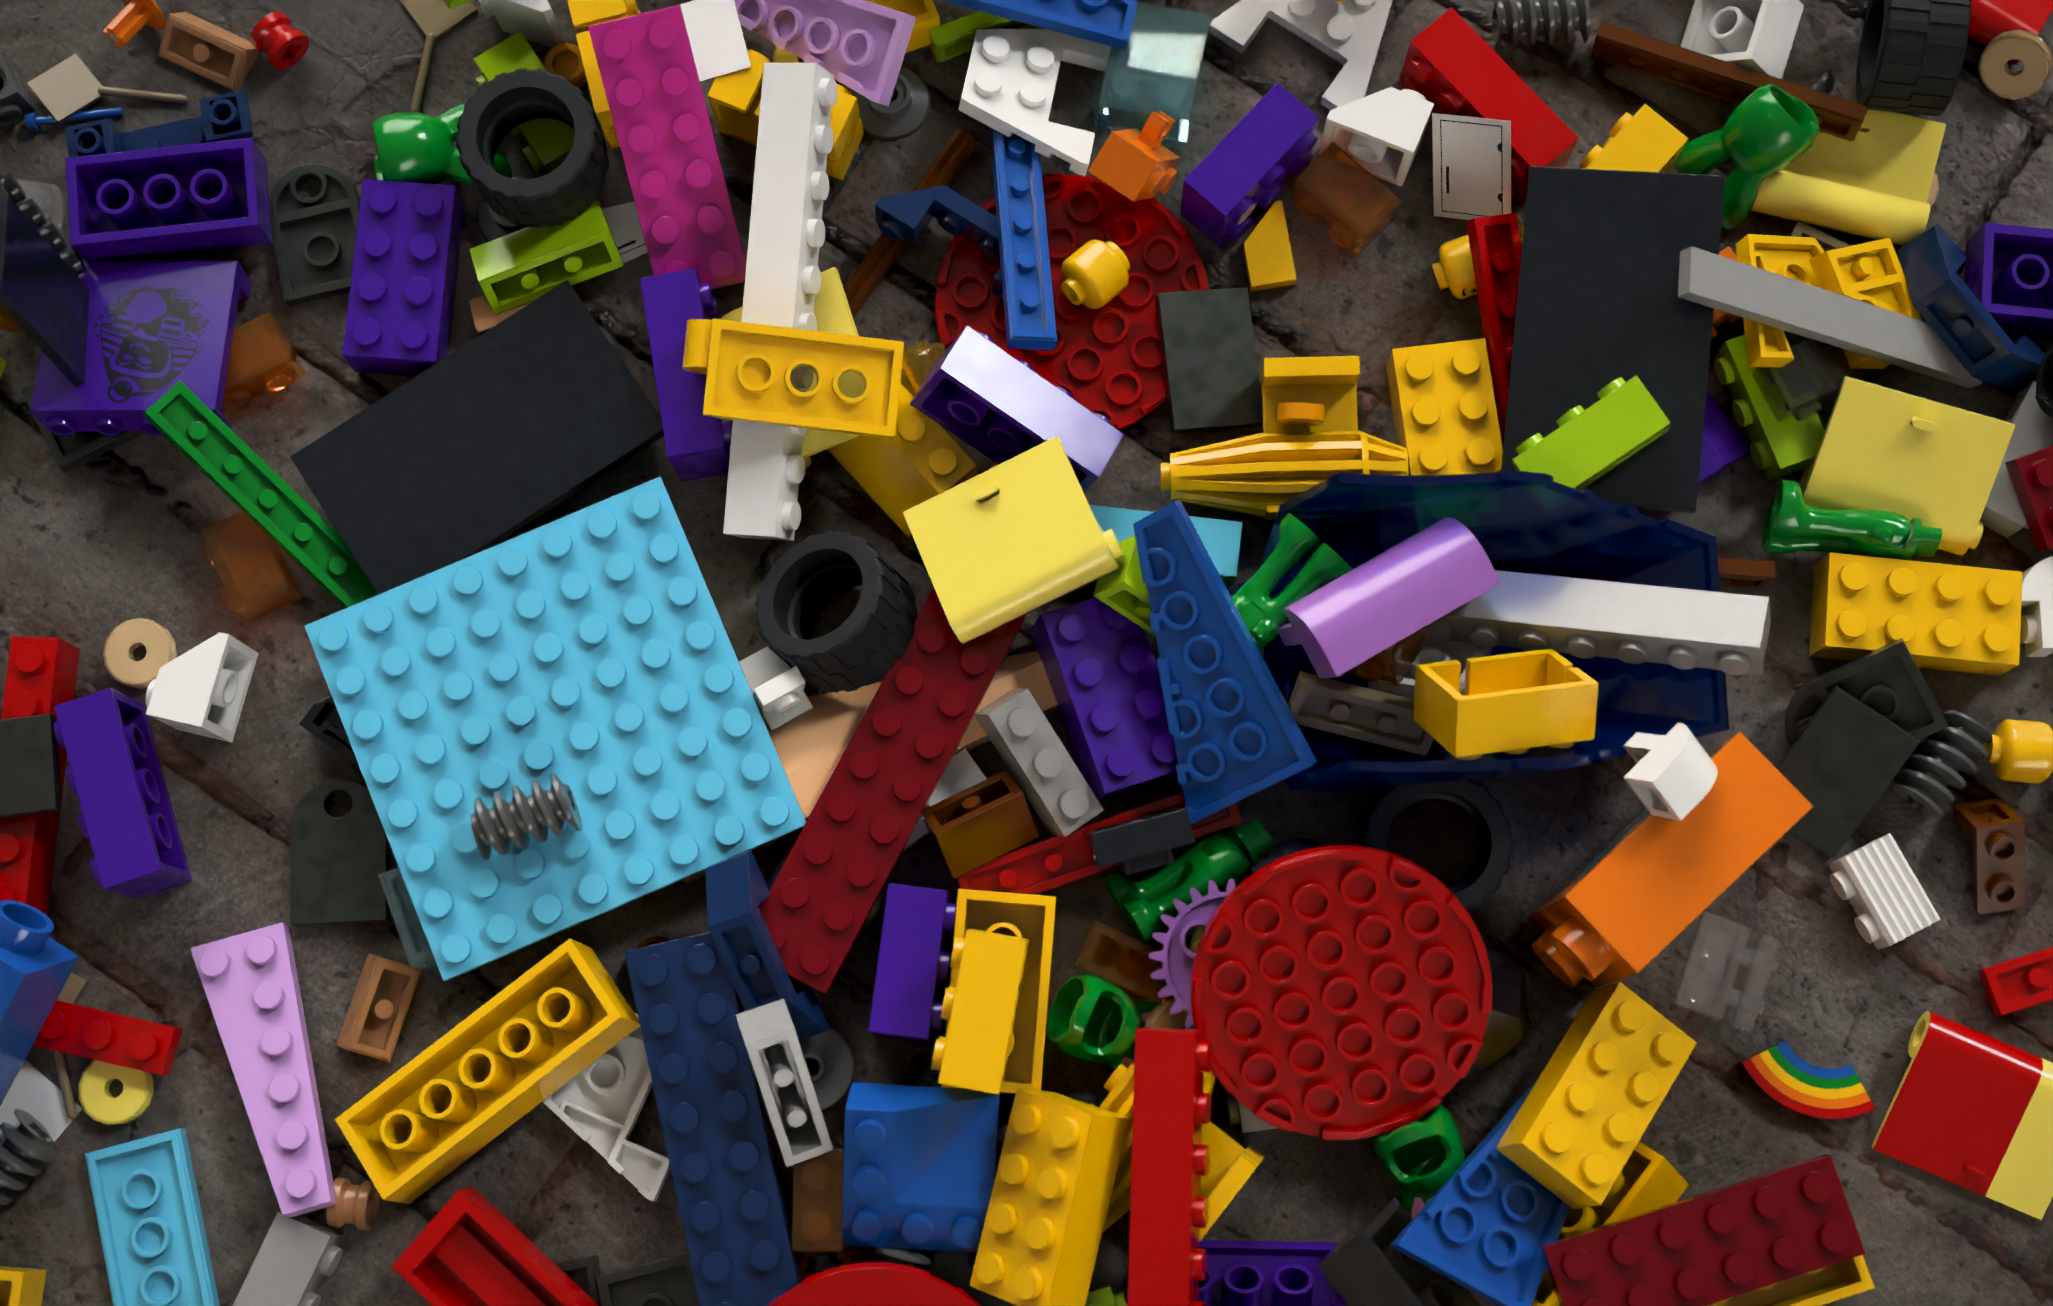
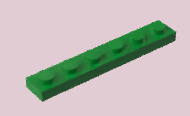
M179 380L144 412L143 416L344 609L378 594L342 537L182 381Z

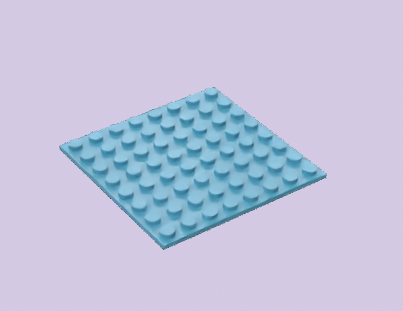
M661 476L304 626L443 981L453 979L704 871L712 864L755 849L803 828L806 823ZM556 773L563 784L569 786L574 795L582 821V830H575L567 820V833L565 836H556L549 827L546 842L539 843L530 834L527 848L519 849L511 840L508 854L500 855L492 846L490 859L484 860L478 850L471 826V814L474 813V798L480 797L489 809L493 807V792L499 791L508 803L512 801V786L518 785L527 797L531 795L532 780L537 779L546 791L550 789L551 774Z

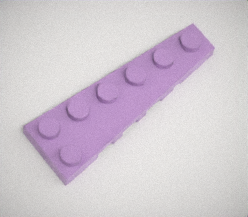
M734 0L740 25L772 41L771 43L791 52L806 63L819 64L832 73L834 78L840 83L873 102L889 107L914 27L915 16L866 0Z
M281 922L192 947L191 951L282 1215L291 1218L337 1205L289 926Z

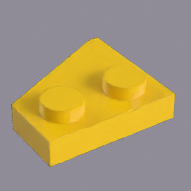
M1890 238L1829 250L1813 258L1825 290L1922 321L1920 312L1912 303L1904 272Z

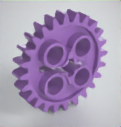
M1234 878L1229 879L1226 892H1219L1215 882L1210 880L1208 884L1209 895L1204 897L1194 887H1191L1190 895L1193 902L1187 906L1175 898L1173 902L1179 912L1177 917L1174 918L1165 914L1160 916L1162 921L1169 927L1168 932L1152 934L1155 940L1164 944L1163 950L1149 953V958L1162 962L1163 968L1150 974L1151 978L1157 980L1165 979L1167 986L1161 989L1157 995L1159 998L1174 996L1176 1001L1169 1011L1171 1015L1179 1013L1183 1009L1189 1012L1185 1022V1027L1187 1028L1193 1025L1190 1003V980L1195 954L1187 949L1185 938L1187 933L1194 927L1202 926L1206 928L1217 908L1236 888Z

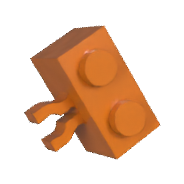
M1154 111L1150 114L1142 131L1137 128L1112 131L1088 171L1133 202L1157 197L1159 193L1165 195L1178 177L1179 172L1175 170V167L1181 158L1161 145V143L1172 129L1176 120L1162 111L1158 113Z

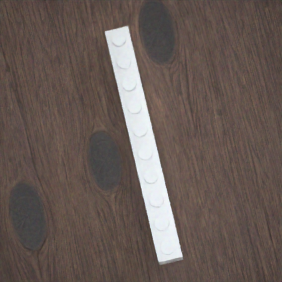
M764 63L741 322L817 331L814 304L815 294H818L821 288V272L818 267L819 248L823 246L825 241V225L822 220L823 201L827 199L829 194V178L826 173L827 154L833 148V131L830 127L831 107L835 106L837 101V84L834 80V75L817 63ZM806 366L796 367L790 373V382L796 390L807 392L813 381V370ZM733 420L723 534L741 538L794 541L795 530L798 529L801 521V508L797 501L799 483L803 480L805 474V460L801 455L803 436L807 433L808 429Z

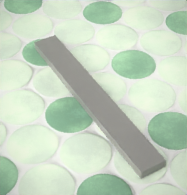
M1693 246L1680 251L1679 298L1966 388L1982 385L1981 380L1973 378L1927 322Z

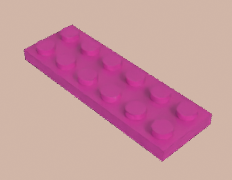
M681 4L588 26L654 275L696 268L702 284L710 283L711 289L745 282L746 259Z

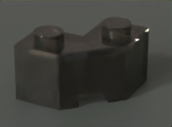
M1813 339L1805 340L1790 347L1794 360L1786 366L1757 367L1753 371L1752 375L1778 423L1792 416L1799 422L1820 411H1823L1825 416L1831 415L1844 376L1858 379L1854 370L1850 368L1842 348L1819 342L1820 344L1817 345Z

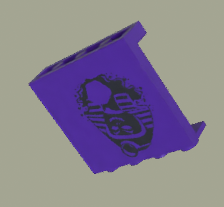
M237 261L83 262L87 271L81 274L90 291L85 384L76 388L41 350L30 408L35 417L48 431L64 436L73 435L76 431H96L104 435H118L121 431H142L150 435H163L143 415L149 407L180 380L231 429V423L222 413L238 300H250L252 283Z

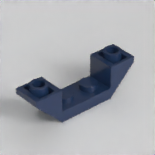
M245 90L199 99L202 116L122 132L110 118L65 127L69 157L251 138L254 136L247 93Z
M945 185L882 197L875 205L876 223L879 224V229L894 241L901 242L904 239L915 246L935 217L938 224L948 233L954 236L963 234L976 242L977 248L983 254L994 260L1000 259L997 217ZM1000 266L993 277L992 294L996 295L997 302L1004 307Z
M1938 222L1898 250L1913 305L1973 378L2014 395L2023 390L2032 381H2037V371L2045 354L2026 331L2011 340L1964 283L1956 271L1967 258Z
M749 850L708 866L705 869L708 929L745 1012L784 998L798 1040L827 1031L829 1026L813 990L806 985L794 989L758 908V905L771 894L752 851Z

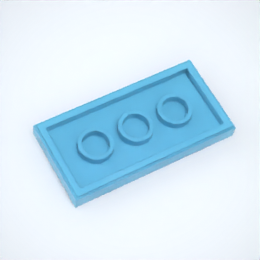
M179 1128L85 1153L113 1306H220L186 1129Z

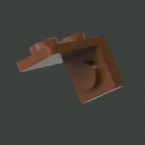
M2000 797L1953 805V822L1973 841L1974 909L1982 915L2023 908L2025 906V821Z

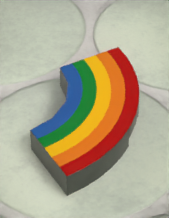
M1785 1041L1779 1042L1738 1062L1745 1076L1764 1096L1775 1104L1798 1114L1818 1119H1841L1859 1116L1875 1110L1852 1065H1845L1834 1069L1815 1067L1797 1057Z

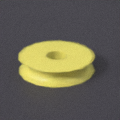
M92 1060L84 1069L78 1084V1099L84 1112L94 1121L107 1125L126 1124L140 1117L150 1105L154 1093L153 1077L150 1072L98 1060ZM119 1079L123 1084V1091L118 1097L114 1098L109 1092V1087L114 1080Z

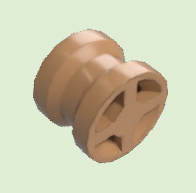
M336 1178L333 1183L337 1205L326 1207L328 1226L341 1228L345 1224H354L358 1230L370 1231L376 1221L380 1194L372 1181H364L361 1185H355L349 1179Z

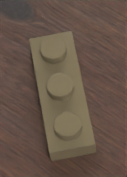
M1299 672L1288 702V707L1297 724L1427 756L1434 738L1413 720V699L1330 678L1320 679L1318 675Z

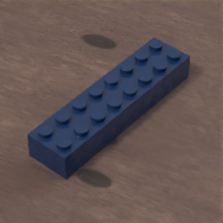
M710 932L624 951L699 1305L768 1306L775 1298L778 1299L784 1293L802 1283L804 1278L768 1111L736 1017L737 1014L745 1012Z

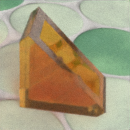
M1093 921L1075 966L1086 973L1108 981L1123 991L1160 1005L1164 1003L1165 998H1159L1157 994L1167 986L1166 980L1152 979L1150 975L1156 970L1163 968L1162 962L1149 958V953L1161 950L1098 921Z

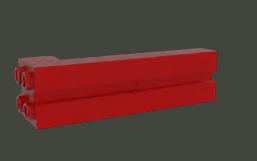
M473 1186L458 1190L391 1266L432 1306H599Z

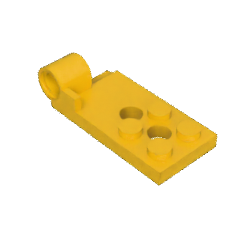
M715 318L712 320L690 319L687 320L682 369L707 375L703 416L893 439L896 433L904 342ZM806 366L814 371L817 377V385L813 390L801 392L792 386L790 373L796 367ZM846 372H854L860 375L864 381L863 394L855 398L843 395L838 387L839 377Z

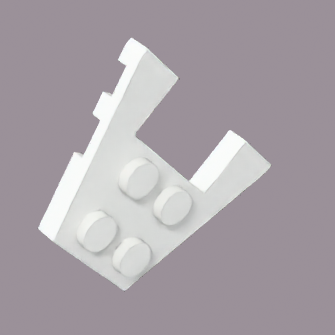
M1240 0L1213 19L1209 26V33L1240 53H1243L1268 18L1272 19L1344 65L1321 99L1320 104L1332 110L1365 97L1393 0H1344L1343 3L1336 0Z
M977 29L958 110L1008 137L1014 133L1035 144L1034 151L1047 158L1054 154L1071 164L1069 170L1086 176L1095 133L1050 122L1049 115L1060 62H1068L1106 72L1112 46L1048 29Z
M638 1027L542 1102L577 1135L600 1153L619 1174H622L646 1199L655 1202L671 1169L669 1159L629 1140L653 1085L641 1027Z

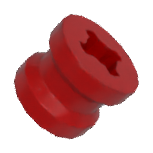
M279 11L263 17L255 25L250 35L252 45L258 51L266 52L268 54V61L278 70L288 69L302 59L309 47V39L300 30H293L290 19L283 12Z

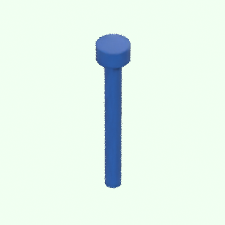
M122 107L78 112L62 123L124 116V110ZM36 113L25 114V124L29 132L39 131L40 126L59 124L52 115L38 117Z

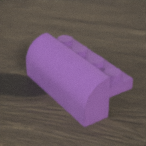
M1445 517L1284 608L1283 610L1290 622L1278 628L1277 632L1285 647L1302 644L1320 679L1338 677L1497 586L1501 581L1486 552L1471 531L1458 520Z

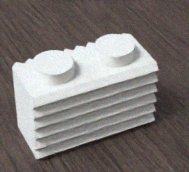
M1891 833L1881 836L1829 863L1830 870L1834 872L1830 875V882L1835 892L1841 899H1849V903L1858 914V917L1854 919L1858 932L1867 943H1874L1877 949L1896 944L1940 920L1939 915Z

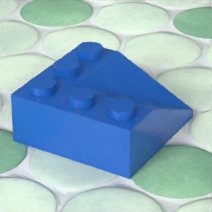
M852 1082L845 1108L842 1245L977 1253L997 1172L1000 1093L993 1094L961 1088Z

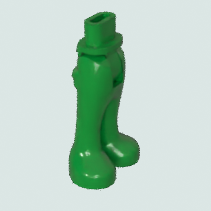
M1781 479L1777 487L1774 506L1770 505L1766 513L1762 548L1764 552L1775 554L1817 551L1911 560L1913 555L1932 558L1939 547L1942 530L1940 528L1921 526V519L1912 518L1909 522L1904 515L1890 511L1827 510L1812 507L1804 502L1801 488L1797 482Z
M1290 513L1285 516L1279 525V543L1259 570L1232 597L1259 650L1277 636L1278 628L1289 622L1283 610L1284 608L1316 591L1324 584L1330 583L1353 570L1345 560L1323 542L1286 588L1276 598L1270 599L1269 594L1282 577L1303 556L1310 553L1320 543L1317 535Z
M1257 820L1250 822L1240 829L1236 825L1230 826L1229 831L1231 835L1218 832L1202 839L1174 860L1175 863L1168 864L1148 879L1134 882L1120 871L1112 872L1102 878L1110 897L1128 926L1132 927L1143 945L1146 946L1155 941L1152 937L1153 933H1163L1167 925L1160 918L1162 914L1174 918L1177 917L1179 912L1173 902L1175 898L1188 906L1193 902L1190 895L1191 887H1194L1204 897L1209 895L1208 884L1210 880L1215 882L1218 890L1226 889L1230 878H1234L1236 884L1240 875L1244 874L1247 869L1251 870L1254 865L1260 862L1259 855L1275 846L1271 836Z

